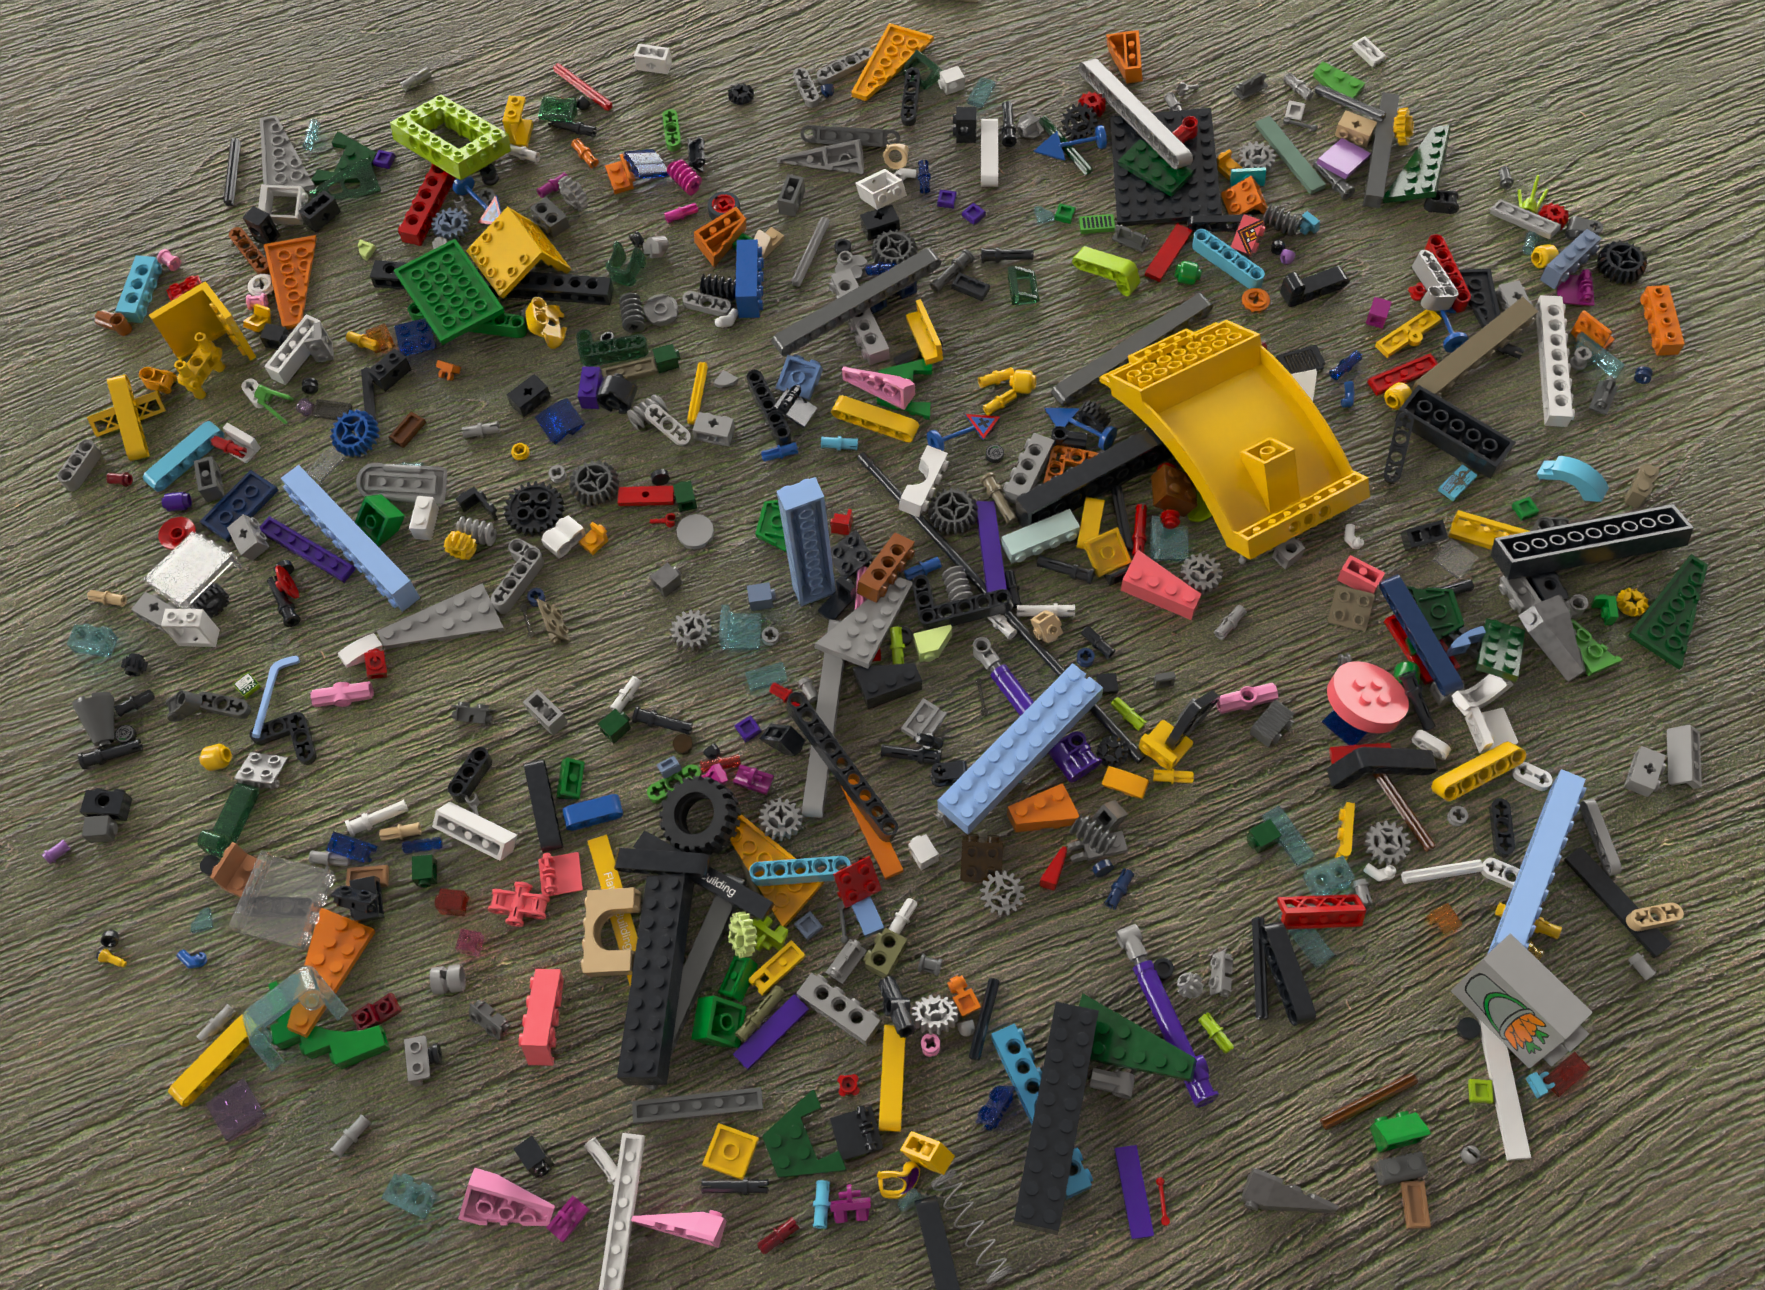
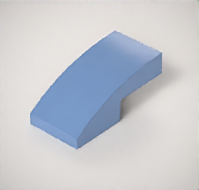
M1484 627L1474 628L1459 636L1447 650V656L1465 653L1470 644L1480 642L1486 633Z
M870 896L852 905L865 938L884 930L882 921Z

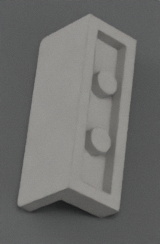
M1692 725L1667 729L1668 783L1670 785L1687 783L1693 789L1702 788L1700 732Z

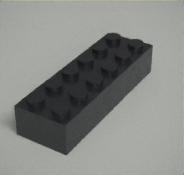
M1420 385L1417 386L1400 407L1395 418L1396 422L1400 413H1410L1414 418L1411 432L1490 479L1509 456L1516 443L1514 440ZM1404 417L1403 420H1400L1403 423V427H1405L1407 423H1410V421H1407V417Z

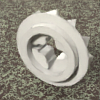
M268 274L256 275L248 283V291L252 296H260L262 293L272 295V290H274L271 276Z

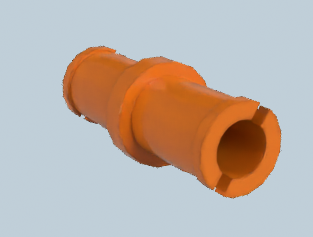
M579 138L574 139L571 146L578 152L579 157L590 168L596 167L599 161L592 155L591 150L585 147Z

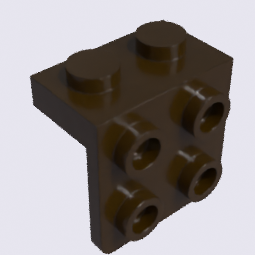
M969 833L967 836L962 837L960 879L963 882H989L988 875L990 874L992 877H995V871L1002 875L1003 838H999L998 835L979 837L978 834Z

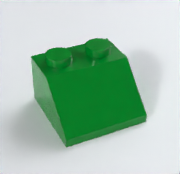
M382 494L365 496L354 523L380 547L399 531L405 515Z
M714 995L698 998L691 1040L710 1046L738 1049L741 1040L736 1037L735 1033L744 1024L746 1006Z
M1408 1111L1395 1114L1396 1117L1388 1119L1387 1116L1379 1117L1370 1126L1378 1153L1421 1143L1431 1135L1430 1130L1416 1112L1409 1114Z

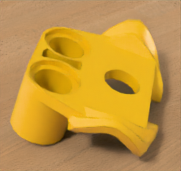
M534 297L525 310L528 329L533 334L545 338L549 348L555 349L562 344L565 338L567 328L562 327L561 329L559 317L564 318V313L561 312L558 305H547L542 298ZM549 320H552L555 326L549 325Z

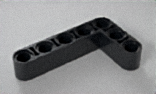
M918 575L912 581L919 620L925 630L950 624L951 626H956L1007 613L1014 606L1011 594L1006 589H999L936 606L933 588L925 575ZM1008 599L1006 602L1000 603L1001 600ZM929 601L928 604L922 605L924 602ZM984 604H989L987 607H981ZM967 608L970 609L968 612H963ZM951 613L949 617H944L946 614ZM933 618L931 621L926 622L927 619Z
M1379 747L1357 748L1327 768L1332 789L1345 788L1366 774L1424 776L1438 771L1432 750Z

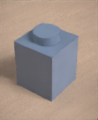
M769 582L747 586L751 611L774 608L773 600H776L775 590L770 588Z

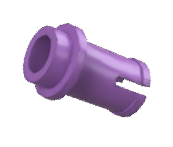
M61 840V842L48 851L44 850L45 853L42 856L49 864L52 862L56 863L55 860L70 851L71 848L64 840Z

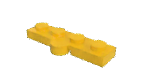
M1424 310L1376 342L1375 347L1388 358L1408 344L1418 346L1421 344L1423 334L1441 323L1442 318L1435 311Z

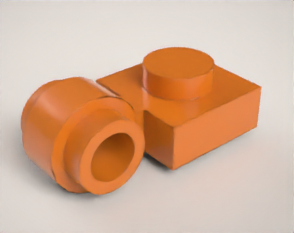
M962 975L959 977L955 976L947 982L951 993L958 994L953 997V1001L962 1018L981 1009L972 988L965 991L964 988L968 986Z

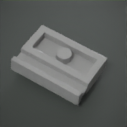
M923 698L904 723L901 731L913 739L914 736H917V733L934 734L946 718L947 712L941 711L939 707Z

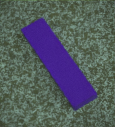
M794 994L733 1053V1056L749 1070L809 1011V1008Z
M1137 1145L1115 1148L1131 1240L1154 1237Z

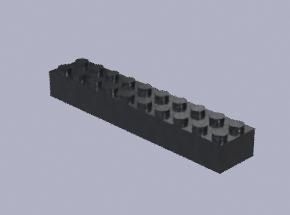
M1148 426L1138 434L1131 435L1123 442L1116 443L1108 450L1099 452L1093 458L1086 459L1078 466L1071 467L1063 474L1054 476L1048 482L1039 484L1033 490L1019 495L1016 498L1017 521L1024 528L1068 509L1072 512L1085 505L1086 497L1098 498L1111 491V487L1115 486V484L1122 485L1174 457V455Z
M1672 504L1494 538L1490 556L1507 580L1688 546L1693 526L1676 506Z
M685 874L647 876L617 1072V1078L627 1086L667 1085L694 888V883Z
M1057 1001L1055 1003L1013 1222L1015 1226L1058 1235L1098 1010Z

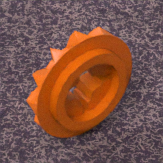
M1260 288L1248 289L1242 295V305L1245 306V310L1249 309L1252 313L1254 311L1260 313L1262 310H1266L1270 304L1268 293ZM1256 297H1258V298H1257V300H1258L1257 304H1254V303H1253L1254 299H1256Z

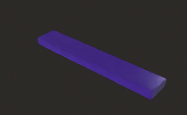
M977 501V524L986 592L1006 589L994 501Z
M270 516L259 527L267 538L343 583L356 570L352 564Z

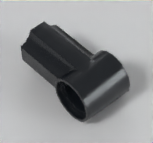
M1056 426L1052 430L1050 439L1054 440V447L1061 445L1085 450L1087 433L1067 431L1063 426Z

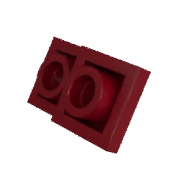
M388 993L375 1003L366 1004L351 1014L357 1029L365 1030L384 1023L402 1012L395 995Z

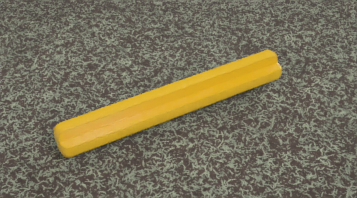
M699 362L697 366L687 417L688 424L690 425L695 424L700 410L708 369L705 362Z

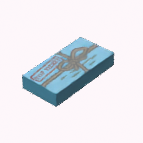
M1462 464L1439 487L1438 491L1451 501H1454L1476 479L1477 474Z

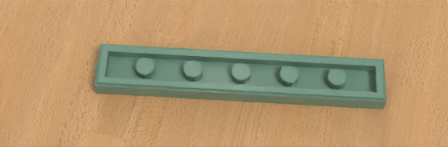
M1270 115L1255 122V127L1310 195L1325 188V182Z

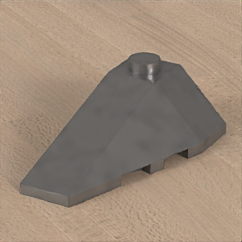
M1561 595L1537 603L1519 615L1528 633L1568 682L1586 671L1581 650L1578 648L1575 637L1577 635L1576 629H1573L1571 618H1573L1572 613Z
M1254 1168L1248 1175L1240 1200L1245 1203L1247 1208L1256 1211L1259 1208L1262 1210L1334 1213L1338 1209V1205L1315 1194L1309 1193L1305 1195L1303 1194L1304 1191L1301 1190L1302 1188L1296 1185L1282 1184L1283 1179L1257 1168Z

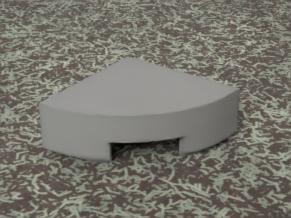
M723 370L713 384L714 387L723 388L730 385L734 386L739 380L738 377Z

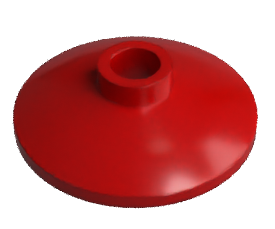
M175 517L169 519L161 526L158 539L163 547L169 550H179L188 546L193 541L196 528L190 519Z
M281 565L276 566L278 581L275 584L280 592L285 591L294 599L299 598L298 589L289 573Z

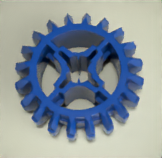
M356 409L355 412L349 410L348 414L343 412L342 418L337 417L338 422L333 423L335 428L330 429L333 433L330 438L333 440L331 443L339 453L341 452L344 456L354 458L355 455L361 457L362 453L367 455L368 449L373 450L371 446L377 444L375 439L380 438L377 434L380 430L373 416L369 415L366 411Z

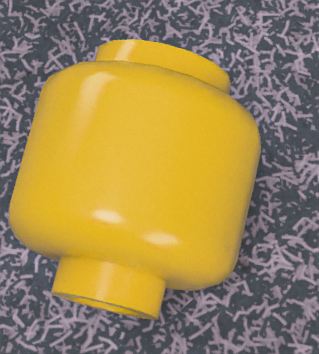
M1551 244L1537 246L1532 252L1531 261L1537 268H1546L1559 255V252Z
M1016 370L1014 375L1010 376L1009 385L1013 387L1016 393L1030 394L1036 388V375L1030 370Z
M1398 382L1385 392V402L1390 408L1398 410L1412 394V391L1406 384Z
M215 744L203 748L199 760L205 769L215 771L226 768L232 759L230 749L223 744Z

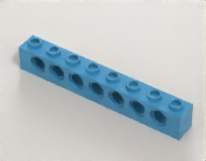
M1014 1023L992 1033L991 1040L1032 1125L1038 1092L1031 1094L1027 1091V1087L1029 1085H1036L1039 1089L1042 1071L1040 1067H1035L1033 1062L1035 1060L1031 1048H1026L1024 1040H1026L1022 1029H1017ZM1015 1045L1020 1049V1052L1012 1054L1008 1048ZM1020 1065H1026L1029 1068V1072L1022 1074L1017 1068ZM1078 1147L1074 1148L1071 1165L1077 1169V1174L1074 1176L1069 1175L1065 1195L1066 1200L1090 1189L1092 1186V1175L1088 1168L1084 1169L1081 1163L1083 1157Z

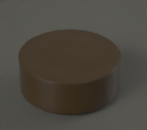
M679 734L673 740V747L678 754L685 755L692 750L693 742L689 735Z

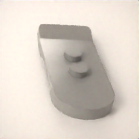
M370 463L365 465L357 475V488L364 497L382 494L389 501L415 503L417 496L433 497L436 504L441 505L445 502L447 469L444 467Z

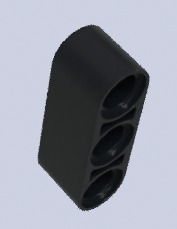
M476 747L471 751L449 783L448 792L454 801L458 803L465 802V796L467 795L469 798L491 767L492 758L484 747ZM485 756L483 760L478 761L480 757ZM474 772L471 777H467L469 773ZM462 788V791L460 793L455 794V792L458 789Z

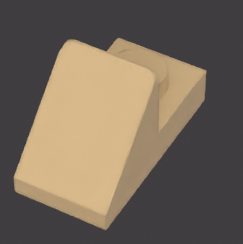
M772 227L765 233L759 229L754 238L758 239L759 246H762V257L764 259L785 240L784 235Z

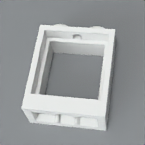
M886 169L856 182L860 198L877 210L907 196L903 180Z
M261 185L258 208L269 213L274 224L303 225V219L299 210L308 202V194L301 186ZM273 197H297L295 216L271 215Z
M165 609L161 626L178 646L216 647L220 630L203 609Z

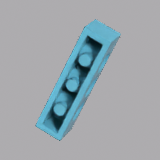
M135 256L115 310L116 313L123 314L128 322L142 323L144 316L147 314V308L152 300L153 291L157 287V280L162 273V266L156 257Z

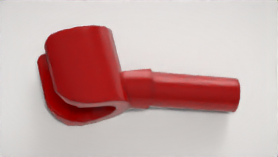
M668 513L665 518L650 519V524L662 523L671 528L675 525V521L669 520H674L675 514Z

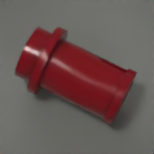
M109 472L106 480L109 484H121L127 487L132 484L133 477L128 472L122 474Z

